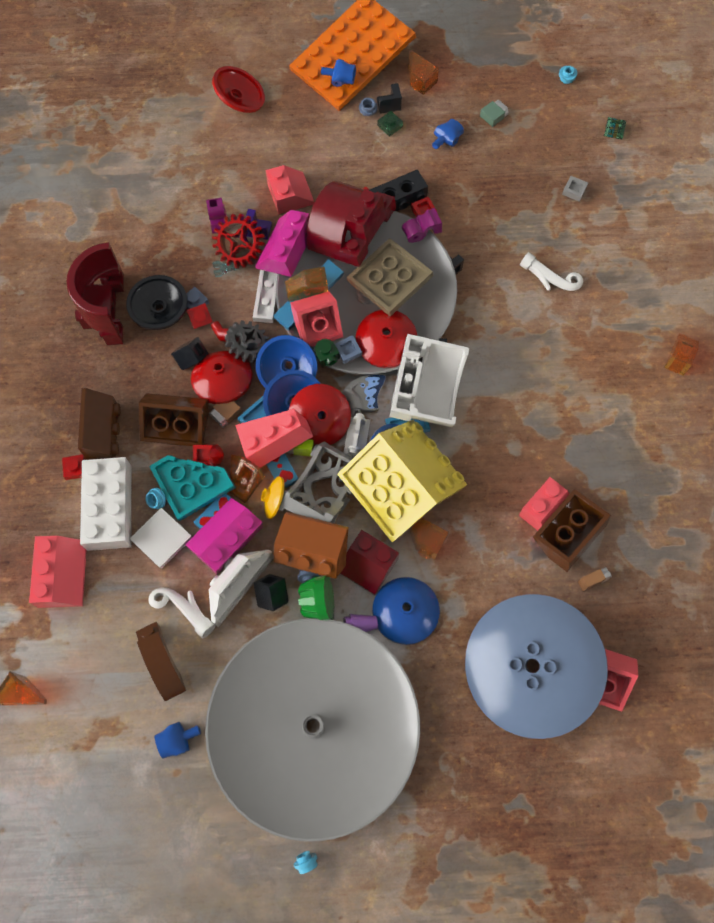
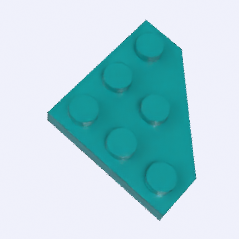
M169 455L149 466L179 521H182L236 488L229 474L222 467L178 459Z

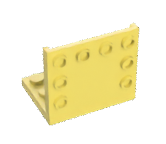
M414 420L380 432L338 473V476L391 542L397 540L434 506L459 492L467 485L463 475L453 468L448 457L438 450L436 443L431 438H428L423 432L422 426Z

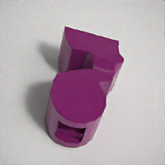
M222 197L206 200L212 234L216 233L214 231L215 228L221 229L218 225L219 221L225 224L224 217L227 214Z
M435 208L426 210L423 215H418L416 219H410L402 225V230L409 243L423 240L431 229L434 234L442 233V222Z

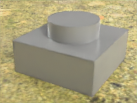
M570 176L562 195L580 202L588 182Z

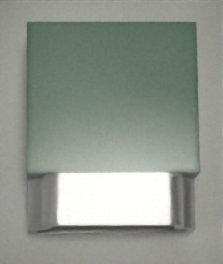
M500 100L492 101L481 109L480 117L493 127L508 115V107Z

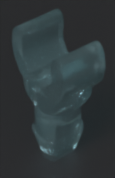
M220 261L212 263L214 268H220L213 271L215 277H220L227 273V271L239 269V265L238 268H234L233 262L230 266Z

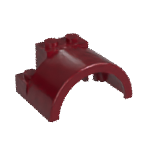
M340 181L330 182L318 195L309 216L306 233L308 250L360 267L368 254V246L383 221L388 222L396 209L395 197L380 192L374 193ZM349 230L351 239L345 242L346 233Z
M101 243L86 249L73 261L67 274V290L77 308L75 310L76 321L81 324L82 328H93L99 332L100 337L104 339L107 345L123 344V325L120 319H115L116 292H124V273L110 243ZM100 278L102 285L94 284V282Z

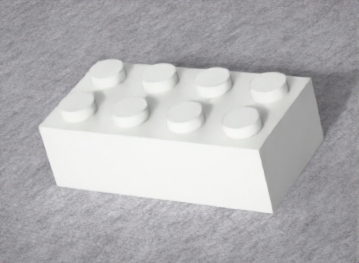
M126 457L82 460L80 545L87 551L131 548L132 466Z

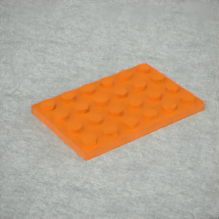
M357 0L299 55L289 67L293 73L340 111L416 38V32L375 0ZM338 59L356 65L353 85L344 84L340 87L334 86L331 83L332 76L321 75V68H334Z

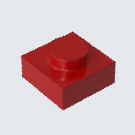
M429 196L411 203V209L416 217L423 215L426 210L435 208Z
M206 303L186 310L194 329L213 322Z
M83 454L62 458L63 477L65 480L82 478V460H86Z

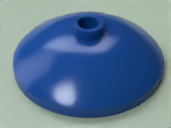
M292 335L274 337L261 347L257 355L256 373L265 389L276 375L288 370L305 371L316 378L318 371L316 355L310 345L299 337ZM287 361H290L293 366L291 369L287 368Z
M288 370L276 375L268 383L263 395V408L266 416L288 411L290 399L301 389L309 385L321 383L313 375L301 370ZM320 411V412L318 413V418H319V419L322 418V416H323V414H324L323 411Z
M401 577L393 579L381 587L375 596L372 612L373 616L377 617V629L385 638L397 644L411 645L419 643L431 635L439 620L440 607L435 593L427 584L415 578ZM404 604H409L411 606V610L405 611L403 610L402 606Z

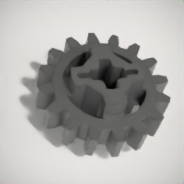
M241 320L240 324L234 322L233 326L229 327L225 336L227 341L225 347H231L229 353H235V359L242 357L243 362L249 359L253 363L255 358H257L261 347L269 339V336H264V329H258V324L252 326V321L245 324Z

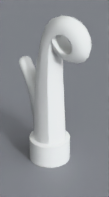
M529 252L520 263L521 267L530 270L536 275L547 291L551 290L549 282L568 291H575L583 285V278L579 273L572 272L564 280ZM571 279H575L577 283H571Z
M165 587L157 588L151 592L149 604L152 607L162 608L170 599L193 625L195 632L201 638H206L214 630L215 624L201 612L192 591L187 593L188 601L176 591ZM163 596L162 601H156L157 597Z

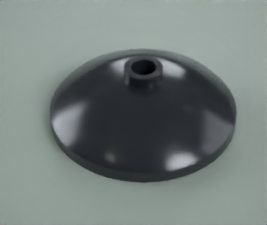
M153 275L140 280L132 287L126 301L127 311L131 319L138 326L148 330H162L173 326L183 317L188 305L187 294L183 286L174 278L165 275Z

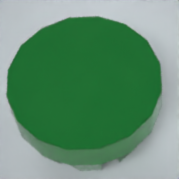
M326 575L316 576L300 584L298 589L300 599H298V602L302 607L300 612L303 617L333 620L335 606L330 577Z

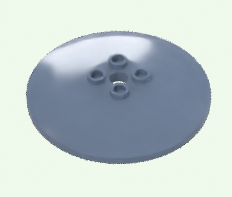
M527 594L500 602L479 620L468 641L465 671L473 698L491 721L515 735L532 739H545L561 736L576 729L593 714L606 688L608 663L606 651L599 633L584 614L560 599L546 595ZM530 659H536L540 664V668L536 673L530 672L527 668V662Z

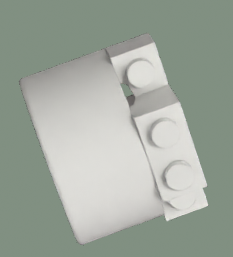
M407 334L389 417L410 421L412 418L453 427L456 422L454 409L457 392L469 348Z

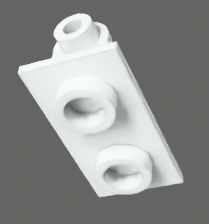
M361 413L351 417L346 435L344 453L353 458L367 444L370 420L365 419Z

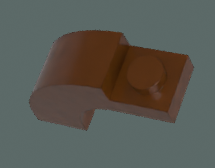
M157 621L136 631L137 644L142 658L164 701L185 692L186 688L182 676L168 651Z

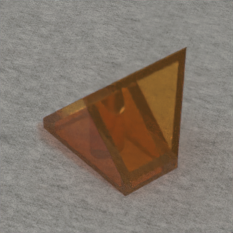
M231 455L230 478L236 488L229 493L245 503L265 476L260 467L245 457Z
M9 671L0 686V706L47 705V699L23 675Z

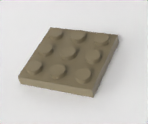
M389 238L360 267H357L347 276V281L386 314L391 316L433 277V271Z

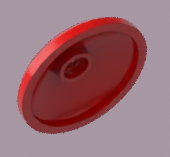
M233 66L221 67L214 73L212 78L213 88L224 104L233 110L243 113H253L261 109L265 102V93L260 83L251 74Z
M377 310L367 315L359 324L356 332V342L362 351V357L368 363L380 368H393L401 363L407 334L417 336V331L413 322L405 314L396 311L389 316L383 310ZM384 331H389L390 334H389V335H384L383 332H384Z
M217 351L208 354L195 365L191 374V385L195 394L201 399H208V403L212 404L229 403L242 397L249 389L253 378L252 369L247 359L245 362H243L242 357L235 359L236 354H230L229 351Z
M313 384L301 389L293 397L288 409H295L307 420L313 435L310 440L314 441V446L322 442H326L329 445L336 443L345 435L351 422V409L346 397L338 389L327 384ZM320 411L325 413L324 419L318 418Z

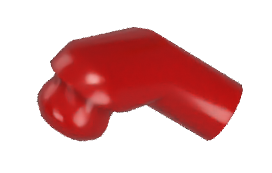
M219 321L213 322L211 328L217 338L222 342H227L225 336L228 329H224Z

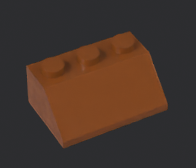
M286 512L274 543V563L336 579L346 566L349 527Z

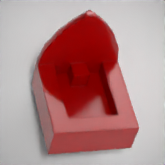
M193 445V461L209 466H217L222 462L224 453L219 445Z

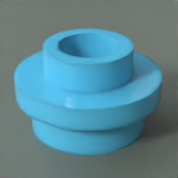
M563 66L559 71L560 80L565 84L572 83L577 77V70L572 66Z
M152 488L145 496L146 503L150 508L160 509L165 506L166 497L161 489Z
M305 851L296 857L297 861L293 864L294 868L300 874H305L315 869L318 865L316 853Z

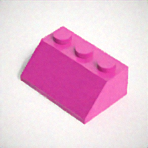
M290 210L279 218L255 266L256 269L292 277L307 246L306 233L309 213Z
M230 498L185 546L218 575L224 569L226 562L231 557L234 558L263 528V522L245 506Z

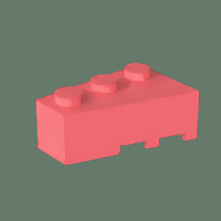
M295 409L235 425L246 459L259 468L313 437L307 420Z

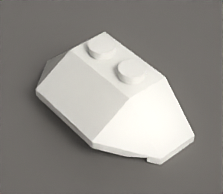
M262 550L237 554L235 558L231 557L226 562L225 570L221 575H216L212 579L211 587L209 588L211 621L215 626L219 627L274 559L272 551Z

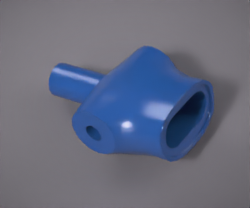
M338 59L334 68L322 67L321 75L332 76L331 83L337 87L344 84L353 85L356 65Z
M450 119L446 123L438 125L434 131V135L438 139L432 143L433 148L438 149L443 143L454 147L459 137L464 133L463 126L455 119Z
M180 722L166 727L165 730L154 736L161 758L178 756L190 751L188 740L201 735V730L197 725L184 731Z

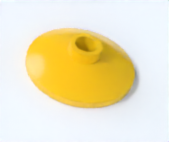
M280 476L276 477L269 488H265L261 495L267 519H272L276 515L282 502L284 479Z

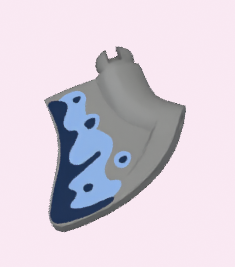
M384 374L362 376L346 386L342 394L350 405L351 417H355L357 413L379 410L378 396L386 380Z

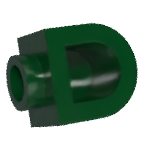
M322 339L316 343V358L321 367L326 365L332 366L340 359V354L333 341Z

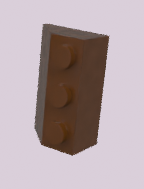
M82 388L78 449L87 460L116 458V455L119 454V445L116 439L117 435L120 434V426L117 423V417L121 414L120 404L116 402L112 395Z
M146 393L139 401L140 441L184 446L204 443L208 420V399Z
M574 489L536 532L533 538L551 561L568 572L607 526L611 515Z

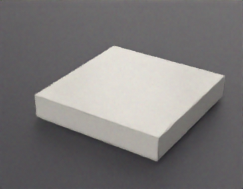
M160 508L130 540L162 569L186 545L192 536L166 511Z

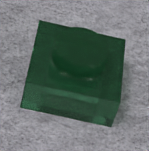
M390 111L377 120V126L390 137L403 127V121Z

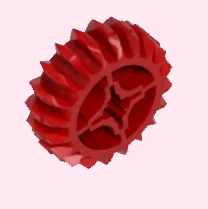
M240 213L237 219L235 214H231V220L225 216V224L220 221L218 222L221 229H214L218 236H212L213 240H217V243L212 245L213 248H219L215 254H223L220 261L224 262L227 260V265L231 266L234 264V268H239L240 264L242 268H246V261L249 265H253L252 258L259 260V256L256 253L262 254L263 250L259 249V247L266 244L265 242H260V239L265 238V235L258 234L262 231V227H256L258 222L256 220L251 222V217L248 215L244 219V215ZM242 224L241 229L238 228L235 234L228 233L231 227ZM247 229L252 233L253 244L247 240ZM231 237L240 238V240L246 245L238 244V242H236L235 239ZM225 239L229 240L231 244L230 253L226 249ZM241 249H250L247 255L236 258L237 253Z

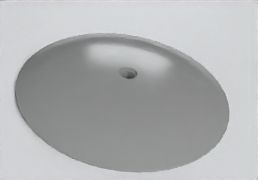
M394 211L388 222L383 221L370 242L368 254L363 262L390 238L433 271V277L397 311L405 314L413 322L417 336L439 341V338L443 336L450 324L456 306L457 280L451 258L443 244L430 230L423 240L409 243L402 230V225L413 218ZM347 230L345 242L351 239L349 230ZM306 246L292 277L281 274L277 275L276 302L278 310L329 259L344 272V275L328 290L337 300L343 338L333 340L335 344L351 335L356 340L357 328L361 321L370 313L382 309L347 281V276L357 268L356 266L308 250ZM296 325L289 331L286 329L289 335L300 338ZM384 331L383 334H384V335H389L390 332H389V331ZM362 356L343 364L340 358L334 365L327 366L337 371L361 375L386 373L399 369V366L393 368L376 367L368 363Z
M316 618L293 620L274 626L255 636L225 666L216 682L208 704L205 728L206 749L211 769L220 789L234 808L251 823L271 834L290 840L325 841L336 839L360 830L373 822L389 808L403 790L411 775L419 748L420 716L414 689L402 665L372 635L355 626L336 620H319ZM311 720H317L320 723V728L315 733H310L307 730V724Z

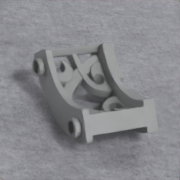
M322 442L314 446L310 455L312 458L296 483L288 491H284L279 510L284 511L286 509L294 514L335 524L337 516L342 514L350 501L347 498L348 494L351 495L352 493L346 484L343 487H339L336 484V479L339 477L338 473L344 468L340 467L341 460L349 463L353 457L330 446L326 442ZM325 452L338 457L336 467L331 468L332 461L330 457L326 464L321 462ZM332 477L331 487L338 498L323 497L315 501L311 491V484ZM324 503L329 504L330 508L324 507Z

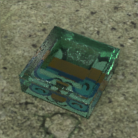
M608 117L604 136L622 140L626 120Z

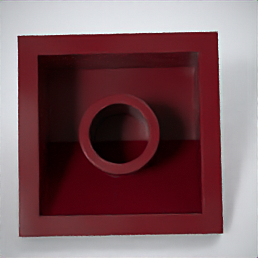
M361 529L347 551L346 566L340 574L375 596L398 561L399 552Z

